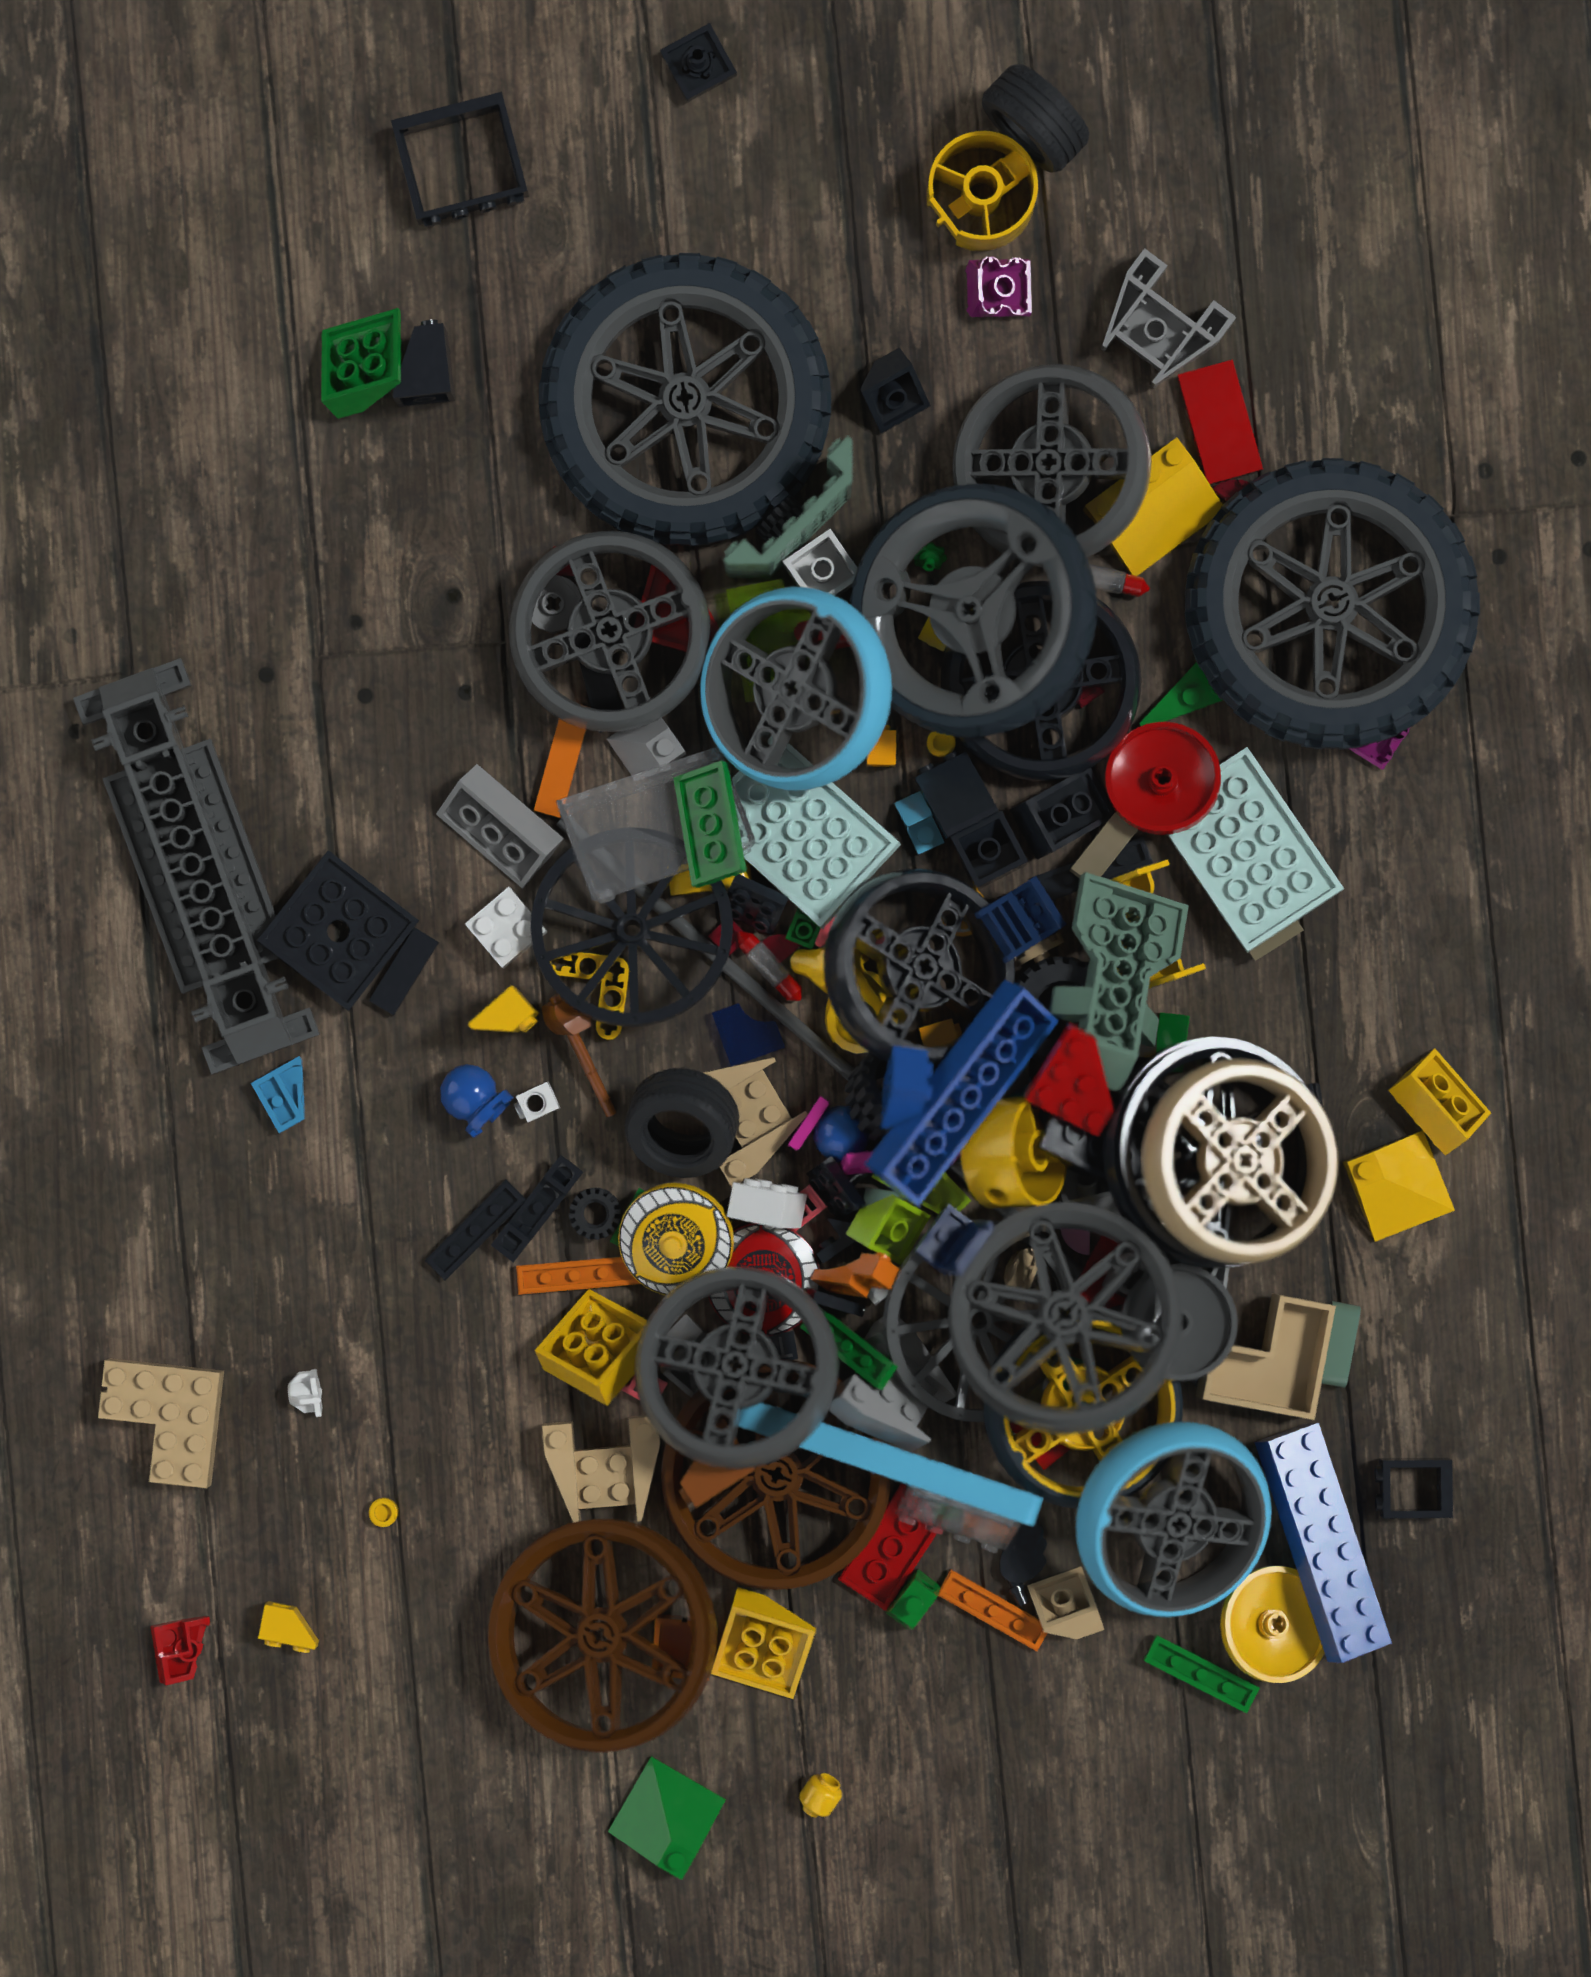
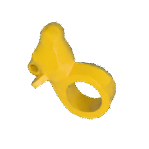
M825 947L796 950L790 962L793 972L806 976L827 994L823 971ZM854 948V973L860 994L864 1002L873 1007L878 1015L887 995L883 988L865 970L863 965L869 960L867 955H861V951ZM828 998L825 1025L833 1043L836 1042L842 1049L855 1054L867 1053L868 1051L861 1047L843 1028ZM893 1012L892 1018L898 1024V1017Z

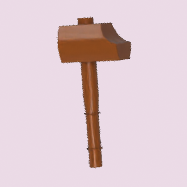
M557 994L550 997V1002L542 1006L545 1024L554 1034L567 1035L585 1072V1076H587L599 1101L598 1104L601 1105L606 1117L616 1114L617 1112L610 1100L611 1097H609L579 1032L591 1027L590 1018L571 1008Z

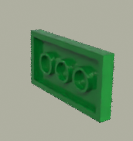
M721 760L673 777L691 885L700 888L747 872L728 763Z

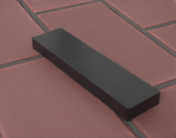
M1144 836L1129 841L1101 877L1110 880L1153 864ZM1075 862L1037 875L1038 880L1052 901L1078 891L1080 878L1069 871Z
M506 1179L425 1261L446 1281L526 1201V1198Z

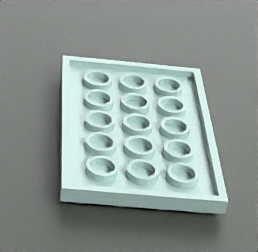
M772 736L768 739L769 746L773 743ZM789 743L778 763V766L786 768L813 766ZM741 771L731 779L744 859L779 891L789 897L788 899L821 929L834 918L846 900L863 886L901 845L899 841L833 782L808 790H784L759 783Z
M1246 747L1220 764V792L1215 805L1208 815L1195 826L1179 833L1167 834V836L1248 953L1343 891L1344 887L1255 757Z

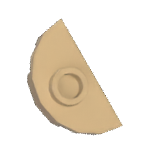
M1056 933L1014 958L1015 968L1031 959L1036 964L1049 957L1048 950L1065 942L1061 934Z
M1033 1248L1021 1249L1010 1258L1004 1274L1006 1286L1030 1290L1037 1271Z

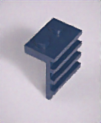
M1037 876L974 914L977 919L981 917L1005 956L1002 958L1004 963L1009 962L1067 925Z
M946 1204L913 1251L943 1275L953 1274L956 1276L958 1274L962 1276L995 1228L989 1221H971L953 1206Z

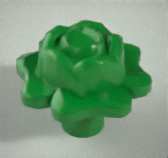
M930 542L913 558L915 559V566L922 567L926 571L940 569L942 563L947 560V555L944 554L945 549Z

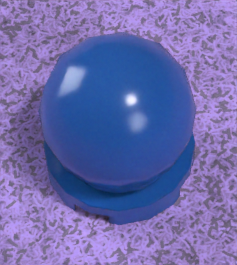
M469 1064L456 1066L449 1071L440 1087L441 1102L446 1111L458 1120L468 1121L469 1125L465 1131L472 1138L477 1137L483 1132L481 1128L488 1120L493 1123L510 1105L509 1102L514 1099L507 1090H503L501 1093L496 1091V1083L489 1072L479 1066Z
M835 1106L829 1108L822 1114L814 1126L813 1139L817 1149L825 1158L828 1159L832 1156L836 1162H841L846 1154L864 1153L870 1142L868 1137L871 1132L867 1128L863 1132L859 1130L857 1125L860 1123V1120L858 1118L852 1120L849 1112L853 1109L852 1107Z

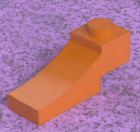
M862 1253L859 1259L847 1265L832 1269H815L811 1280L829 1293L867 1298L871 1287L891 1290L900 1269L890 1262L891 1258L883 1253Z

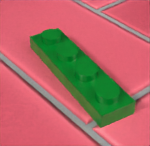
M818 1305L830 1324L835 1338L838 1358L876 1388L883 1390L898 1366L830 1312ZM802 1323V1325L800 1326V1328L803 1329L806 1333L809 1334V1332H808L807 1328L805 1327L804 1323Z
M1157 1634L1143 1659L1145 1662L1246 1714L1260 1689L1259 1686Z

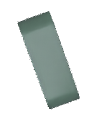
M1331 1301L1330 1304L1336 1306L1321 1384L1345 1388L1350 1372L1361 1307Z

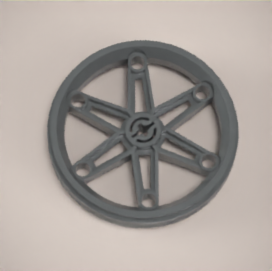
M1063 1202L1035 1206L1022 1210L995 1225V1229L962 1276L956 1275L949 1301V1331L953 1351L958 1365L972 1389L985 1403L1007 1419L1022 1426L1049 1433L1069 1434L1097 1430L1112 1425L1138 1410L1155 1394L1168 1376L1174 1364L1181 1339L1182 1308L1179 1288L1174 1273L1158 1246L1125 1218L1108 1210L1081 1203ZM1054 1229L1086 1230L1105 1236L1120 1245L1073 1283ZM1045 1231L1050 1234V1237L1045 1241H1039L1035 1238V1235L1038 1232ZM1030 1235L1041 1291L980 1281L988 1266L1000 1253L1015 1242ZM1048 1252L1052 1253L1065 1289L1052 1294L1043 1255ZM1128 1252L1132 1253L1135 1259L1131 1262H1123L1119 1257L1123 1253ZM1140 1263L1149 1274L1158 1294L1161 1308V1328L1102 1308ZM1113 1267L1117 1273L1096 1297L1088 1303L1080 1294ZM978 1291H984L988 1294L987 1298L982 1301L975 1300L973 1295ZM998 1297L1040 1304L1038 1317L997 1304ZM971 1308L1028 1327L990 1372H988L980 1360L972 1341L970 1331ZM1070 1314L1071 1320L1063 1319L1060 1321V1315L1068 1316ZM1093 1318L1134 1331L1133 1338L1090 1331ZM1042 1332L1050 1342L1017 1368L1013 1364L1014 1361ZM1148 1334H1154L1159 1340L1155 1344L1150 1345L1146 1344L1143 1338ZM1079 1341L1087 1382L1079 1384L1066 1345ZM1090 1344L1152 1354L1145 1368L1133 1382L1114 1396L1101 1401ZM1057 1352L1077 1408H1053L1038 1405L1014 1395L1010 1390ZM999 1373H1007L1011 1377L1006 1383H998L995 1380ZM1085 1395H1092L1096 1398V1402L1089 1406L1082 1404L1080 1400Z

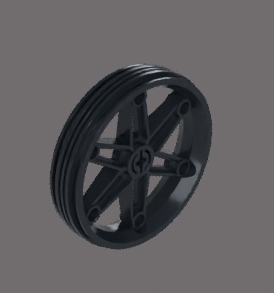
M1207 1037L1177 1043L1157 1052L1143 1062L1127 1079L1121 1092L1117 1094L1112 1104L1114 1114L1105 1127L1102 1147L1103 1166L1108 1189L1121 1216L1135 1225L1153 1241L1164 1256L1183 1264L1203 1268L1246 1265L1217 1261L1191 1250L1171 1234L1166 1226L1151 1212L1147 1206L1151 1204L1148 1194L1146 1199L1141 1196V1188L1143 1185L1145 1186L1144 1178L1142 1177L1136 1181L1132 1168L1131 1139L1136 1117L1139 1116L1148 1124L1155 1108L1162 1099V1097L1150 1090L1175 1068L1198 1059H1203L1202 1066L1215 1062L1216 1059L1218 1061L1225 1059H1248L1264 1062L1282 1069L1299 1080L1306 1088L1307 1086L1281 1059L1249 1042L1225 1037ZM1233 1081L1220 1083L1221 1116L1225 1120L1236 1118ZM1214 1086L1201 1093L1211 1105L1213 1103ZM1145 1098H1147L1150 1102V1109L1148 1112L1144 1109L1143 1106ZM1265 1109L1245 1118L1255 1121ZM1199 1113L1198 1122L1203 1126L1205 1119L1203 1114ZM1276 1113L1274 1120L1275 1124L1279 1127L1281 1120ZM1296 1124L1294 1129L1298 1145L1297 1173L1293 1189L1287 1184L1285 1185L1300 1200L1306 1180L1307 1158L1304 1140L1298 1124ZM1176 1131L1173 1146L1180 1152L1172 1157V1169H1176L1190 1159L1193 1168L1196 1170L1175 1181L1177 1190L1180 1191L1193 1184L1196 1185L1201 1180L1197 1165L1200 1143L1194 1137L1190 1143ZM1219 1133L1217 1140L1218 1144L1222 1147L1224 1138ZM1259 1134L1256 1136L1258 1147L1262 1145V1138ZM1220 1175L1218 1180H1220V1188L1223 1189L1225 1181ZM1201 1196L1199 1199V1204L1202 1209H1204L1206 1206V1201L1203 1196ZM1278 1196L1276 1199V1206L1280 1210L1282 1204L1280 1202V1197ZM1225 1202L1217 1211L1216 1222H1211L1210 1219L1204 1225V1228L1218 1237L1229 1240L1228 1231L1232 1204ZM1272 1222L1262 1232L1246 1241L1262 1239L1279 1228Z

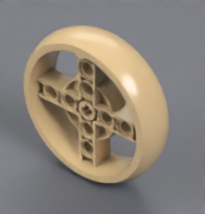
M1225 1059L1203 1065L1178 1080L1162 1097L1151 1116L1145 1133L1142 1148V1170L1145 1187L1155 1212L1171 1234L1181 1243L1200 1255L1217 1261L1233 1264H1251L1280 1256L1296 1247L1311 1234L1321 1221L1332 1199L1337 1179L1338 1156L1335 1136L1325 1111L1314 1095L1299 1080L1282 1069L1264 1062L1248 1059ZM1244 1081L1263 1087L1275 1095L1276 1098L1255 1121L1241 1117L1225 1120L1201 1093L1219 1083ZM1199 1113H1202L1205 1119L1203 1126L1198 1122ZM1276 1113L1281 1120L1279 1127L1275 1124L1274 1120ZM1179 1122L1200 1143L1197 1165L1201 1180L1183 1200L1178 1193L1172 1169V1147ZM1296 1124H1298L1304 1140L1307 1158L1306 1180L1300 1200L1280 1179L1283 1168V1155L1279 1143ZM1219 1133L1224 1138L1222 1147L1218 1144L1217 1140ZM1257 1134L1262 1138V1145L1260 1147L1256 1144ZM1220 1175L1225 1181L1223 1189L1218 1184ZM1258 1175L1263 1181L1261 1189L1256 1183ZM1201 1196H1203L1206 1201V1206L1204 1209H1202L1199 1204V1199ZM1278 1196L1282 1201V1207L1280 1210L1276 1206V1199ZM1225 1202L1235 1205H1247L1255 1202L1279 1229L1262 1239L1238 1242L1218 1237L1206 1230L1204 1225Z

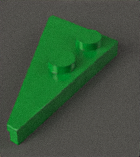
M1196 662L1139 723V727L1154 722H1167L1221 702L1223 699L1221 700L1208 684L1209 681Z

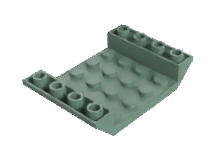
M849 436L844 441L840 438L837 439L827 450L829 452L827 454V475L831 479L823 487L824 494L820 498L813 496L804 505L803 514L798 519L792 517L783 526V534L777 540L772 537L762 547V555L745 539L740 544L735 541L724 552L725 574L729 578H771L783 566V561L797 552L851 498L852 439Z

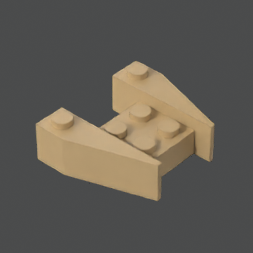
M774 1058L705 1072V1074L718 1080L731 1093L739 1110V1125L735 1137L742 1149L730 1155L720 1166L731 1187L733 1183H742L744 1178H750L757 1174L808 1115L804 1111L792 1119L763 1071V1069L776 1062Z
M646 1415L629 1417L631 1445L575 1450L573 1421L543 1424L545 1457L573 1523L581 1521L580 1509L635 1504L637 1521H642L661 1445V1436L656 1432Z

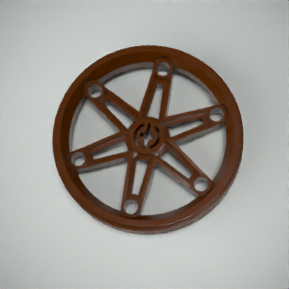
M779 1359L784 1362L816 1368L815 1365L802 1361ZM738 1365L731 1369L733 1373H737V1369L742 1370L743 1367ZM769 1367L761 1368L758 1371L757 1377L759 1379L769 1378L772 1374V1369ZM791 1373L787 1376L786 1380L799 1382L801 1375ZM839 1377L837 1378V1384L844 1381ZM734 1389L726 1390L723 1396L733 1391ZM699 1390L696 1391L676 1418L677 1422L690 1433L700 1434L704 1438L705 1430L695 1426L703 1414L711 1407L712 1403ZM772 1391L762 1401L781 1408L777 1391ZM834 1414L822 1420L823 1423L850 1432L855 1429L851 1426L848 1428L840 1427L836 1422L837 1416ZM861 1431L862 1436L887 1444L886 1441ZM755 1432L756 1442L765 1439V1435ZM666 1443L662 1462V1486L665 1504L678 1535L689 1550L707 1567L731 1581L750 1587L772 1590L793 1589L822 1581L853 1561L868 1545L883 1519L890 1493L891 1478L871 1472L868 1497H865L811 1470L824 1455L813 1452L801 1463L798 1456L792 1451L780 1458L781 1460L755 1467L754 1471L744 1476L739 1483L695 1521L688 1504L679 1492L683 1488L680 1482L683 1478L684 1455ZM785 1462L789 1464V1466L792 1469V1472H789V1468ZM777 1466L781 1467V1473L787 1478L778 1477L776 1481H773L772 1474L765 1469L775 1470ZM761 1475L764 1476V1480H765V1482H766L769 1486H767V1485L763 1482V1480H762V1478H761ZM803 1477L842 1496L840 1503L799 1491ZM752 1485L760 1496L726 1519H723L719 1513ZM787 1499L790 1542L782 1543L773 1501ZM854 1499H860L864 1502L865 1509L859 1514H854L848 1508L849 1503ZM797 1501L858 1520L849 1534L829 1552L809 1562L800 1563ZM764 1505L777 1567L758 1566L741 1561L724 1552L711 1540ZM712 1520L716 1524V1531L712 1534H704L700 1529L702 1521ZM789 1552L796 1556L797 1561L793 1566L785 1567L781 1564L780 1558L784 1553Z
M593 1519L566 1524L551 1530L531 1543L515 1559L501 1580L494 1597L488 1627L489 1653L493 1671L504 1696L513 1709L527 1724L546 1738L560 1745L587 1752H614L633 1748L658 1738L677 1725L689 1713L705 1689L715 1659L717 1640L716 1619L712 1600L700 1573L681 1549L658 1532L643 1525L618 1519ZM597 1539L604 1546L603 1552L600 1555L593 1548ZM585 1541L582 1603L530 1580L535 1572L553 1555L571 1545ZM612 1541L625 1543L644 1551L657 1560L670 1573V1576L620 1603ZM599 1564L603 1565L607 1608H595L596 1565ZM671 1580L675 1581L679 1587L676 1596L671 1595L668 1590ZM526 1586L530 1587L533 1591V1597L530 1602L523 1596ZM657 1595L660 1602L628 1626L621 1614ZM683 1597L689 1611L692 1629V1644L688 1666L682 1664L638 1634L640 1630ZM546 1599L581 1615L582 1617L577 1627L575 1628L543 1607L544 1600ZM518 1604L567 1636V1638L523 1672H521L514 1644V1624ZM604 1629L603 1635L606 1636V1640H600L601 1635L598 1633V1630ZM628 1642L662 1663L661 1671L624 1655L623 1652ZM577 1644L584 1656L548 1675L544 1668ZM597 1662H610L609 1705L602 1706ZM585 1667L592 1729L572 1724L557 1716L535 1694ZM622 1667L675 1690V1693L666 1704L652 1716L636 1725L620 1729ZM674 1669H678L682 1673L683 1679L680 1684H676L672 1679ZM529 1674L536 1678L537 1683L534 1689L530 1688L527 1684ZM603 1716H607L611 1720L609 1731L601 1726Z

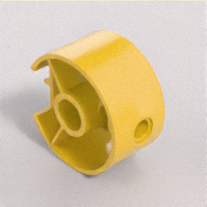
M974 131L953 139L939 152L933 162L929 175L927 206H931L939 216L936 226L940 227L942 224H945L956 239V245L968 250L989 251L1012 242L1026 228L1034 210L1038 194L1036 165L1028 152L1019 143L1001 133ZM972 148H989L1007 155L1003 159L997 160L991 166L982 165L972 168L966 176L943 166L947 160L957 153ZM1026 177L1031 194L1030 206L1026 213L1009 229L990 235L988 215L998 208L1001 197ZM934 179L962 190L961 196L948 205V207L957 219L968 212L971 215L982 217L984 235H974L962 230L958 231L934 198ZM984 183L993 189L994 195L988 199H979L971 193L970 188L975 184Z
M1024 1096L1005 1097L999 1100L961 1149L962 1167L967 1185L974 1198L986 1208L1034 1207L1049 1204L1057 1198L1063 1187L1067 1167L1057 1157L1037 1148L1044 1130L1043 1123L1039 1118L1040 1109H1033L1030 1104L1031 1102L1027 1101Z

